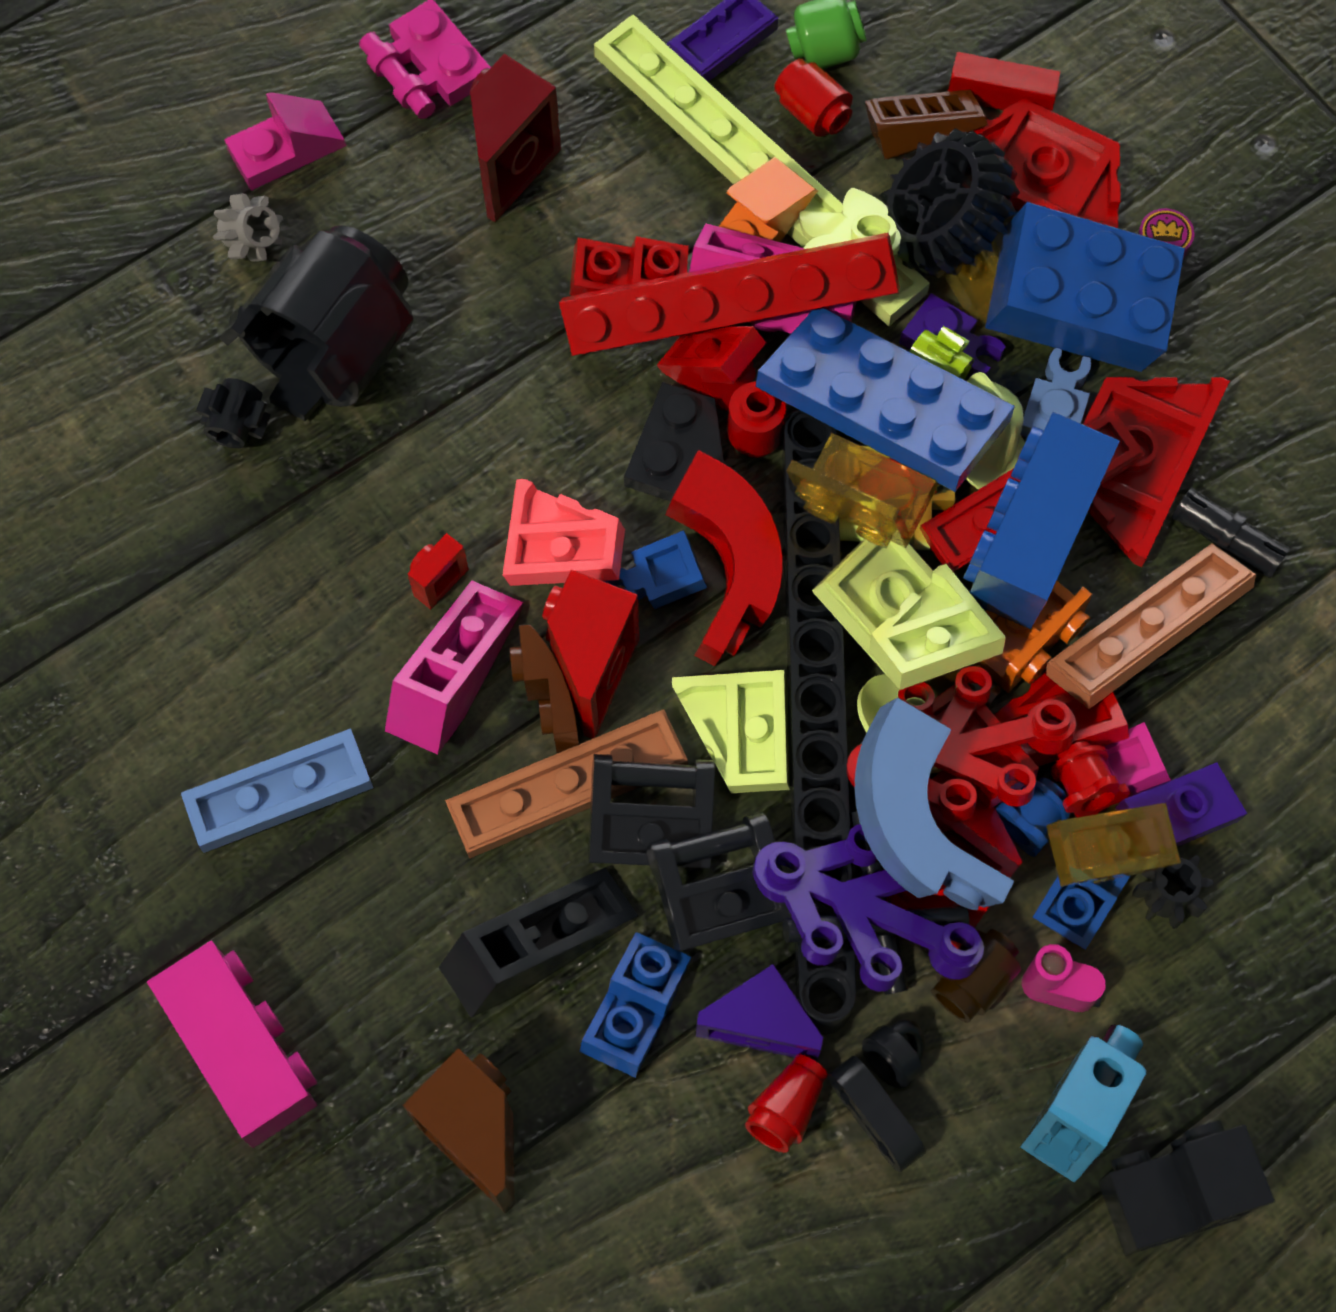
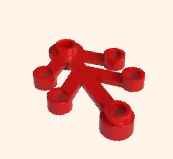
M968 666L961 669L956 675L955 696L939 721L950 728L951 731L932 768L936 767L961 779H951L942 785L929 778L927 790L929 806L938 809L940 814L949 821L962 822L968 820L974 814L977 800V792L972 784L997 794L999 799L1009 806L1019 807L1029 803L1033 797L1036 784L1035 774L1029 767L1022 764H1009L1004 768H1000L976 756L1026 743L1037 752L1046 755H1056L1064 752L1073 741L1076 727L1075 716L1068 706L1059 700H1044L1030 709L1028 717L963 733L977 707L983 706L989 700L992 678L981 667ZM922 682L899 690L898 698L908 703L907 699L913 697L924 700L925 703L922 705H910L931 716L935 694L930 685ZM966 683H975L981 686L982 689L978 691H971L966 689L963 685ZM1043 720H1054L1060 724L1051 725ZM862 744L853 749L847 761V776L854 788L857 759ZM1016 780L1022 782L1026 788L1014 790L1008 787L1006 783ZM961 796L966 799L967 803L964 805H954L947 798Z

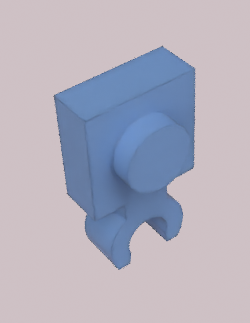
M1055 348L1051 352L1045 370L1048 381L1039 378L1035 379L1024 414L1021 436L1027 438L1033 426L1044 430L1052 412L1081 423L1090 393L1077 389L1081 388L1086 382L1091 368L1090 357L1083 356L1079 369L1068 372L1063 370L1059 364L1062 349Z

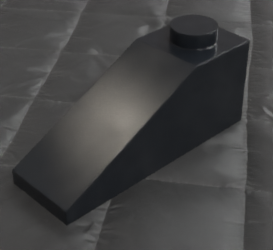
M605 867L464 931L440 964L439 969L469 1016L473 1018L528 990L633 923L638 914Z

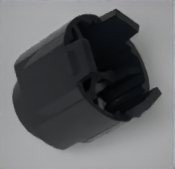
M338 225L330 228L329 231H318L302 247L294 244L287 250L243 307L240 306L231 314L229 325L219 339L228 346L239 337L249 352L265 368L280 379L269 397L270 403L306 421L323 402L339 407L350 406L358 400L413 324L414 318L411 307L402 296L408 288L407 274L398 259L385 246L358 229Z

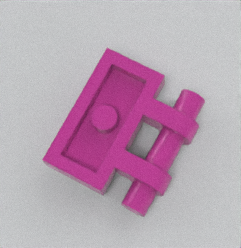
M434 0L426 1L389 24L391 37L395 42H382L374 32L367 33L359 42L360 48L367 55L369 67L377 76L385 77L394 87L393 95L403 108H411L420 119L429 117L435 110L436 105L430 97L439 93L451 107L470 95L472 83L483 69L491 68ZM412 61L421 74H409L403 66Z

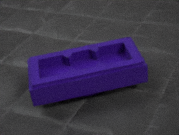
M723 0L667 42L666 45L709 82L778 29L779 18L759 0Z
M1217 762L1123 799L1115 807L1144 860L1162 854L1168 848L1173 847L1174 849L1237 823L1247 815L1245 808Z

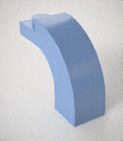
M897 697L879 708L862 742L855 771L857 813L864 836L872 852L889 875L917 898L937 894L943 884L946 886L943 891L946 897L971 910H977L979 906L983 908L1003 903L1014 880L952 844L942 834L930 811L927 794L929 775L951 729Z

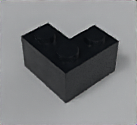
M1221 1120L1209 1122L1185 1131L1183 1133L1185 1137L1170 1142L1173 1152L1168 1155L1151 1160L1147 1149L1111 1161L1114 1172L1107 1174L1098 1184L1125 1256L1244 1219L1275 1202L1245 1124L1224 1130Z

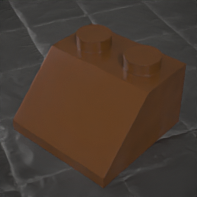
M458 1048L402 1106L416 1127L506 1214L514 1205V1114L507 1099L511 1090L505 1084L507 1079L481 1053L471 1061Z

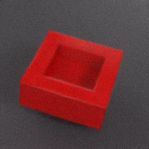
M446 533L435 545L428 544L423 547L411 562L410 571L407 575L413 596L430 610L469 570L464 546Z

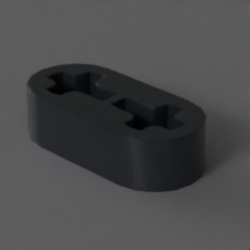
M851 1056L827 1074L833 1089L883 1157L896 1171L902 1172L926 1154L925 1147L915 1130L860 1059L856 1056Z

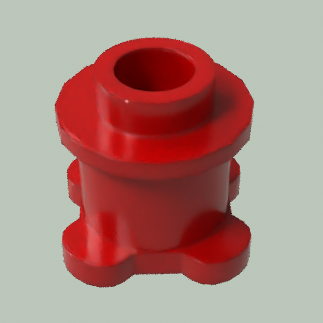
M1086 741L1071 744L1067 750L1058 754V761L1052 766L1050 771L1054 781L1062 783L1068 794V797L1062 802L1067 813L1074 812L1078 821L1091 819L1100 811L1113 804L1120 803L1130 795L1127 785L1125 783L1119 784L1116 776L1111 774L1106 764L1109 755L1105 747L1090 745Z

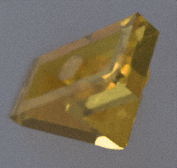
M1166 803L1066 819L1046 825L1061 887L1089 881L1094 884L1181 863Z

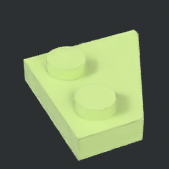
M943 564L933 571L931 583L919 595L912 592L900 604L899 612L895 616L887 618L871 634L869 651L896 687L902 690L1003 654L1006 636L948 565Z
M784 670L672 677V687L731 793L790 790L787 676Z

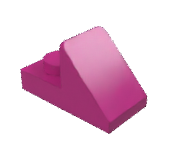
M273 92L267 93L266 97L272 117L224 139L229 154L251 191L346 146L345 139L322 101Z

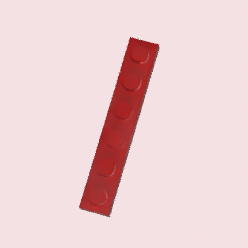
M888 232L563 297L559 301L571 353L574 356L895 294L899 292L900 285Z

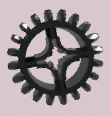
M956 128L946 136L937 132L933 137L931 145L918 142L917 152L912 158L902 157L904 166L898 174L889 175L893 184L889 190L882 192L880 197L888 208V216L894 220L901 236L900 248L897 254L898 258L903 261L902 264L909 269H915L921 275L927 274L939 279L945 272L958 276L964 263L977 267L978 254L983 250L994 252L991 242L997 234H1008L1003 223L1006 218L1017 213L1011 201L1020 194V191L1014 182L1018 174L1005 156V152L994 142L991 143L983 135L976 134L973 131L967 133Z

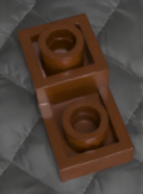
M530 624L520 625L521 646L510 647L513 682L524 681L528 701L539 700L542 735L554 734L556 752L560 753L579 745L575 713L570 693L562 671L544 640Z

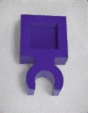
M932 293L902 331L900 339L901 345L911 349L924 330L927 329L933 334L938 335L943 326L948 327L970 341L963 351L974 358V363L967 375L969 378L978 372L989 375L990 367L977 359L978 356L987 355L993 360L1000 362L1005 351V345L999 339L989 335L976 336L973 334L978 322L977 319Z

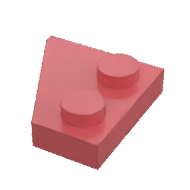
M517 479L502 575L510 586L565 583L570 570L601 581L619 580L625 528L619 518L598 509H585L578 501L562 494L556 498L537 490L531 481Z

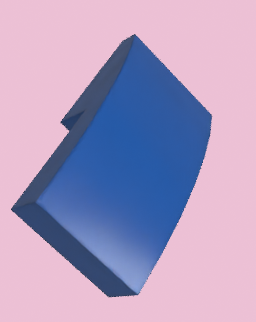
M1095 816L1032 918L1086 950L1143 857L1133 839Z
M636 932L611 977L608 992L582 1039L579 1052L636 1078L690 964L691 956L675 951V949Z

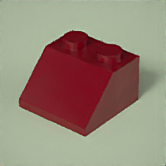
M503 54L490 69H483L474 79L470 89L486 214L494 222L502 216L561 150L556 86L506 54Z

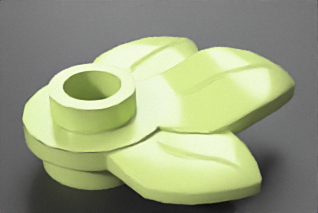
M851 188L845 195L842 212L825 213L803 210L799 213L800 227L803 235L810 240L806 243L804 249L888 232L893 255L900 248L901 236L894 220L888 216L887 206L864 191Z

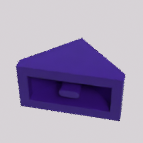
M773 964L701 1010L696 1025V1037L790 1057L801 1054L812 1058L816 1062L818 1061L823 1041L822 1035Z

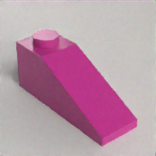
M471 581L393 679L385 732L438 755L465 718L521 613L523 602Z

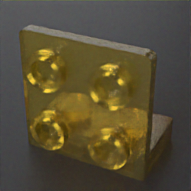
M833 433L829 436L813 469L792 460L786 470L796 487L795 494L806 501L803 507L806 511L833 524L838 517L858 526L856 533L860 537L883 548H887L890 541L907 548L938 487L936 480Z

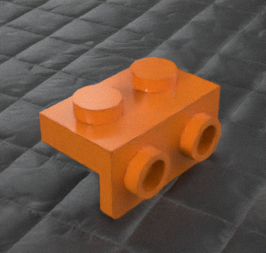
M1056 581L1045 606L1031 629L986 610L985 612L1006 636L1003 654L980 661L978 664L1007 693L1022 679L1031 684L1045 670L1047 662L1053 658L1047 652L1060 639L1069 644L1086 626L1090 617L1085 613V610L1093 594L1085 587H1082L1074 595Z

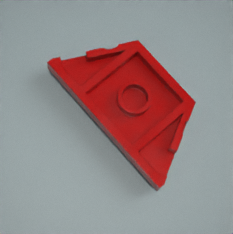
M1025 98L1004 109L998 118L987 120V125L983 128L973 131L976 134L983 135L991 143L994 142L1000 147L1018 174L1014 182L1020 194L1011 201L1015 210L1020 211L1027 202L1118 228V208L1121 202L1120 182L1118 181L1120 143Z
M1133 377L1105 378L1083 425L1113 408L1145 455L1141 461L1099 486L1088 513L1133 564L1143 567L1230 380L1223 377H1212L1209 384H1178L1177 377H1155L1148 381H1140Z

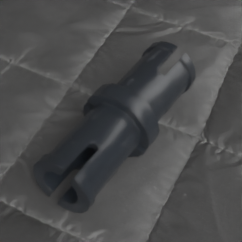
M1191 487L1186 494L1187 496H1184L1171 518L1195 530L1216 544L1224 552L1227 551L1240 558L1270 579L1291 548L1246 522L1248 516L1240 511L1233 514Z

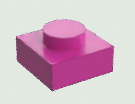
M1145 722L1128 729L1129 739L1104 746L1109 755L1106 764L1111 774L1116 776L1119 784L1125 783L1130 791L1129 797L1171 781Z

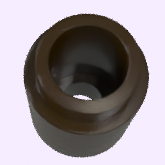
M990 929L987 934L977 930L984 945V952L976 969L970 976L964 979H949L937 972L936 978L938 982L931 989L934 998L948 1012L966 1023H970L976 1014L985 1015L1021 971V966L1015 959L1019 954L1017 947L1007 937L994 929ZM963 944L958 947L959 950H968Z

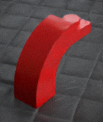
M698 450L677 488L665 515L704 536L715 547L724 564L726 572L724 599L694 655L715 667L724 651L735 656L751 625L741 621L742 618L761 628L770 616L781 585L782 550L772 515L756 490L732 468Z

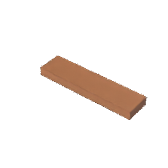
M1211 543L1047 662L1046 675L1086 708L1090 709L1254 588L1256 574Z
M665 710L653 713L445 800L469 859L591 808L593 754L612 755V761L688 765V759ZM611 785V799L641 786Z

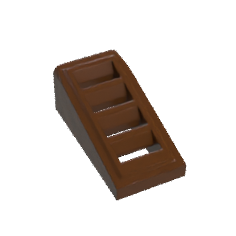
M971 90L891 96L865 101L872 135L885 160L917 150L918 142L931 145L933 137L937 132L946 136L956 128L968 133L987 125L986 116Z

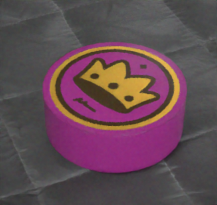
M1162 208L1154 210L1144 217L1137 234L1185 248L1184 259L1194 239V228L1190 220L1181 212Z

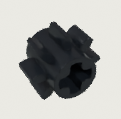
M235 378L224 379L222 384H217L215 390L204 388L195 411L202 415L200 423L205 425L204 434L215 443L229 448L244 447L245 442L249 443L251 436L262 439L271 416L265 412L267 404L261 401L263 397L262 392L254 385Z
M1171 847L1163 854L1160 866L1153 860L1145 859L1139 871L1149 881L1137 884L1132 891V896L1144 898L1149 908L1145 916L1148 921L1156 915L1169 918L1170 925L1173 929H1176L1184 920L1185 910L1192 916L1199 918L1208 908L1205 902L1197 897V895L1208 892L1214 885V882L1211 879L1202 878L1197 868L1200 857L1195 856L1190 860L1176 858V853L1173 847ZM1171 880L1181 886V889L1174 896L1164 890Z

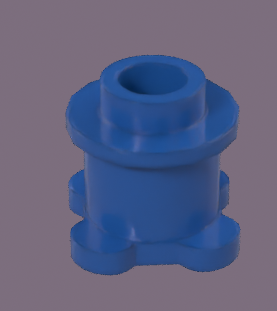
M1041 777L1038 781L1036 780L1033 797L1026 805L1014 807L1001 802L996 808L1010 838L1024 852L1033 857L1048 842L1045 836L1057 823H1066L1070 818V813H1067L1062 805L1063 800L1067 797L1058 785L1044 777Z

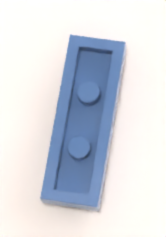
M350 728L181 792V796L198 845L202 852L205 853L373 788V785Z

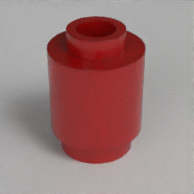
M797 59L790 63L779 75L774 90L780 96V104L815 136L823 137L829 133L831 135L837 134L848 124L852 116L853 96L816 63H807L803 59Z
M756 382L746 383L736 389L729 401L728 437L733 447L743 455L753 458L763 457L773 452L783 439L786 403L757 388Z

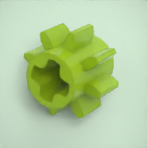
M945 326L941 328L938 335L933 334L927 329L924 330L909 351L965 380L974 363V358L963 352L970 341Z

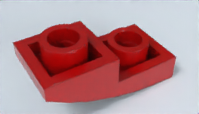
M636 236L632 246L628 247L578 237L573 252L570 295L573 296L687 273L689 246Z

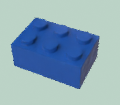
M1027 202L1005 227L1008 234L1003 235L985 328L1134 371H1143L1167 351L1185 248Z
M1052 412L1044 430L1035 426L1032 427L1010 476L1020 482L1011 478L1008 479L987 525V528L997 533L995 535L984 530L963 579L974 583L970 594L982 608L1028 629L1032 628L1052 592L1120 442L1119 440L1055 412Z

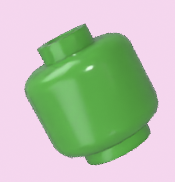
M812 0L800 4L794 11L795 26L786 29L795 60L805 57L807 63L814 62L822 69L855 59L860 53V43L867 41L855 0L848 3L846 0Z

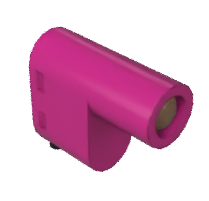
M1050 944L1041 948L1022 977V988L1024 993L1034 1001L1073 1012H1085L1090 1010L1092 1006L1099 1008L1105 991V979L1098 969L1073 961L1070 953L1064 947Z

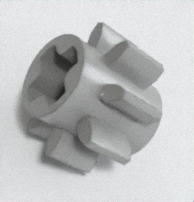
M246 193L231 195V209L214 211V215L219 220L217 223V233L213 238L214 240H221L224 245L229 247V259H243L247 255L250 261L267 260L265 247L282 244L283 241L278 235L280 230L279 223L283 220V216L276 215L267 207L269 202L267 196L253 197L249 200Z

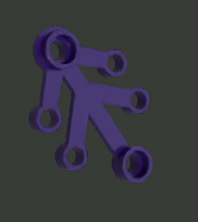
M861 824L854 826L850 830L847 839L808 851L793 843L775 842L762 848L756 856L753 865L755 882L765 897L774 902L786 904L803 939L801 951L804 957L813 964L828 965L836 959L843 944V936L839 928L830 922L821 921L812 900L814 898L833 907L861 964L860 978L868 988L874 991H887L895 985L902 971V962L896 952L881 946L871 924L928 948L932 967L939 974L949 979H964L970 976L983 956L984 945L977 930L971 925L958 922L950 923L943 927L882 900L881 898L907 891L886 870L845 882L822 874L851 863L867 867L873 865L878 860L872 850H863L855 843L856 840L867 842ZM776 865L789 867L794 873H784ZM822 937L831 944L832 948L821 949L813 943L812 938ZM951 940L963 944L968 950L963 951L955 948ZM871 964H883L889 969L890 975L876 973Z

